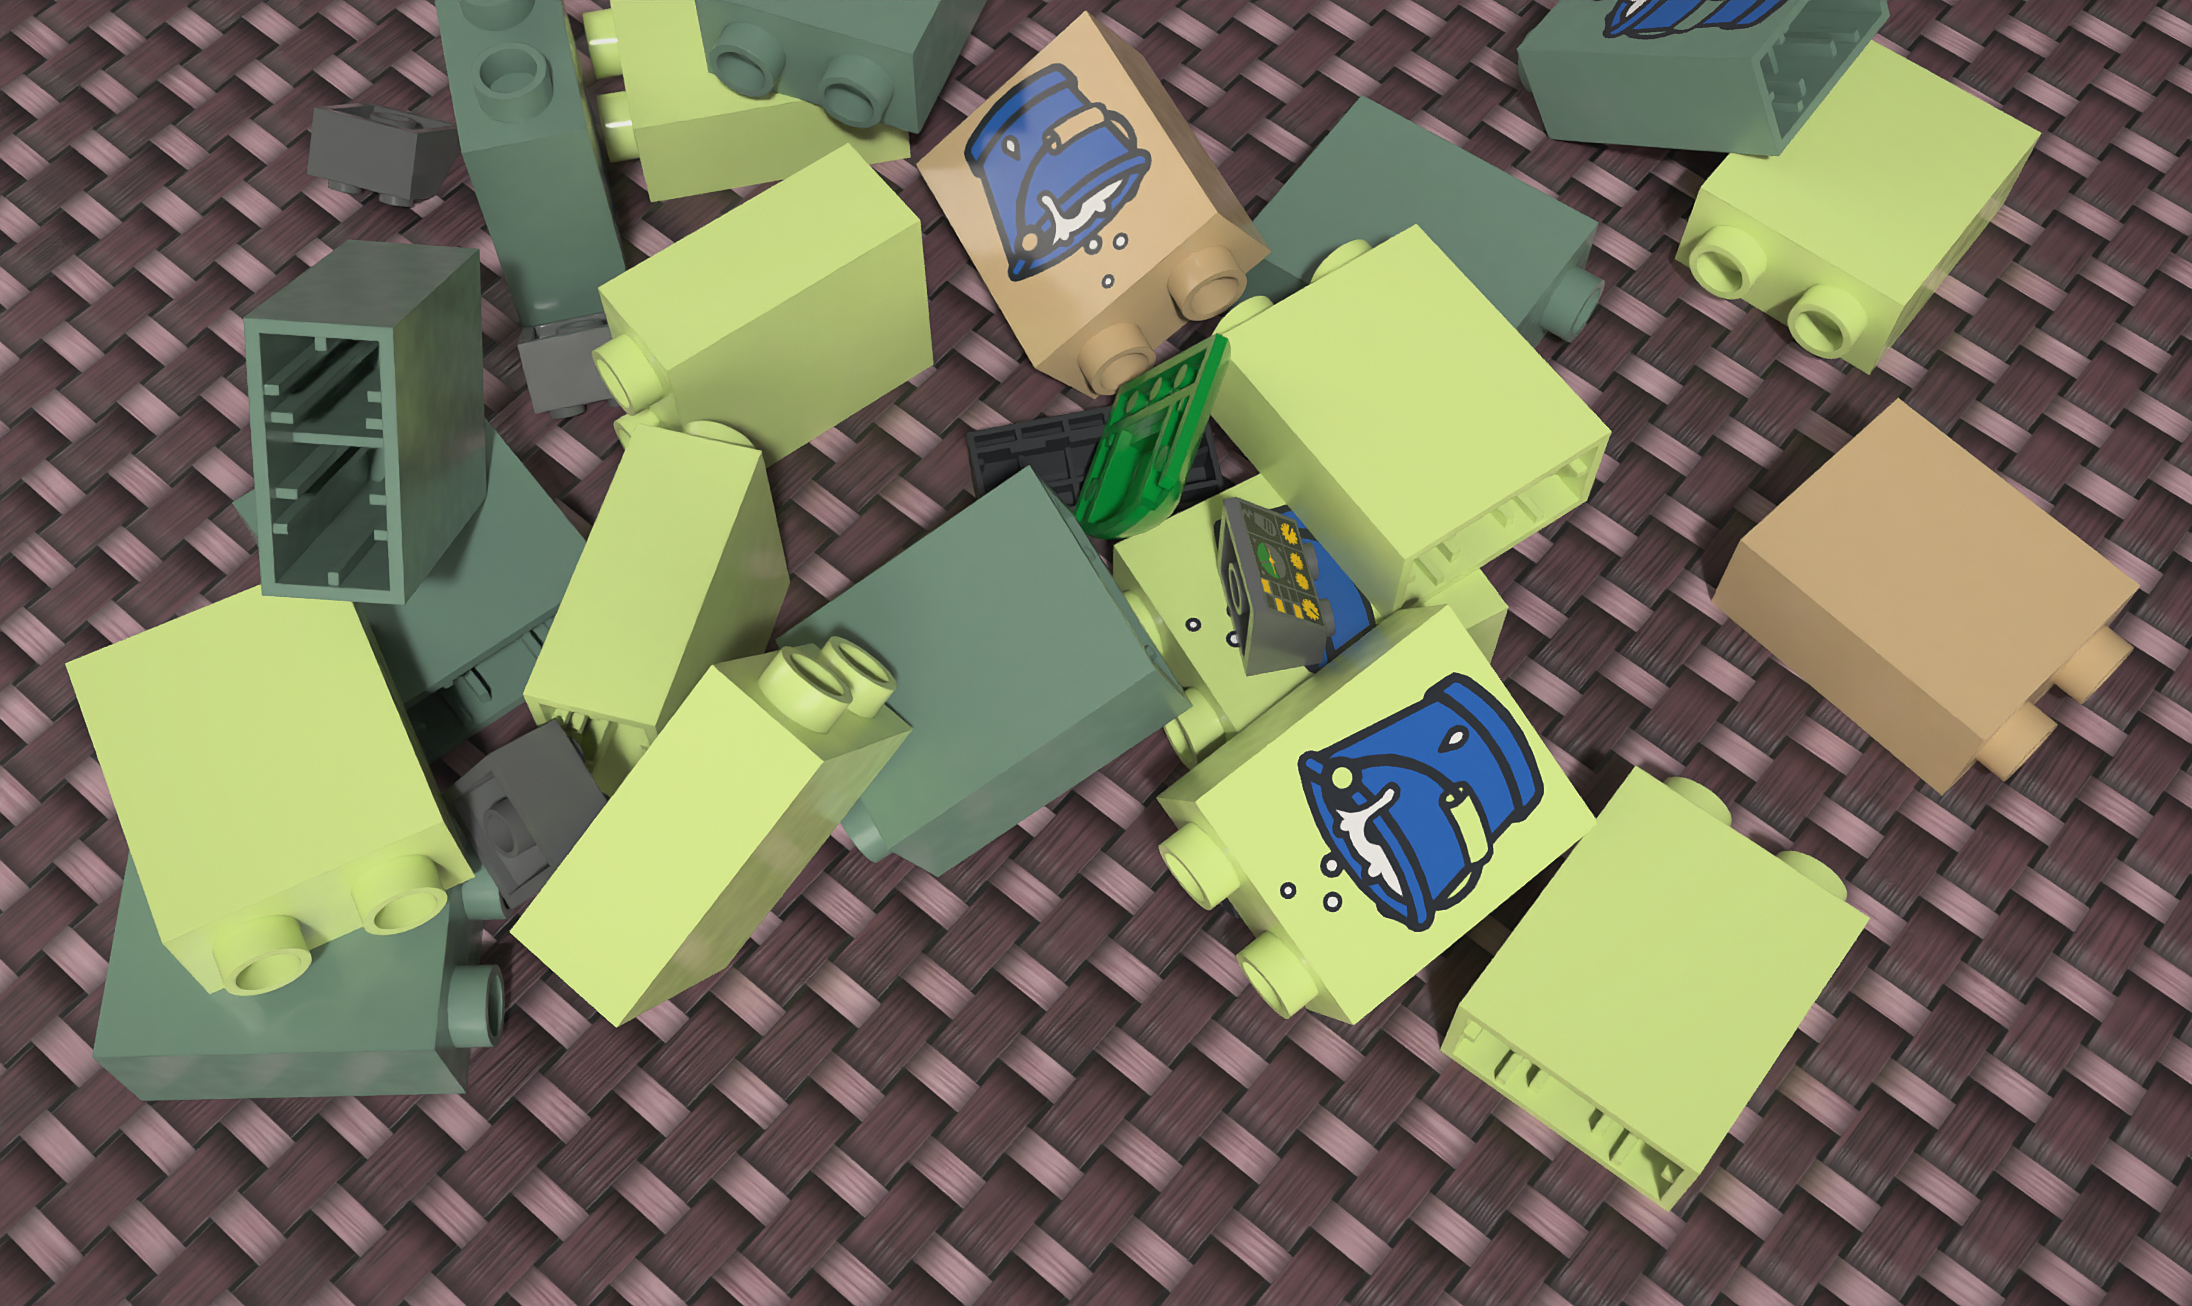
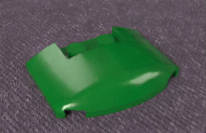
M1216 333L1120 386L1073 512L1088 536L1099 540L1132 537L1157 527L1173 513L1180 501L1229 365L1231 346L1228 338Z

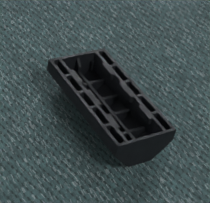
M1113 405L966 432V443L976 501L1030 465L1074 512ZM1209 420L1180 501L1168 518L1225 491Z

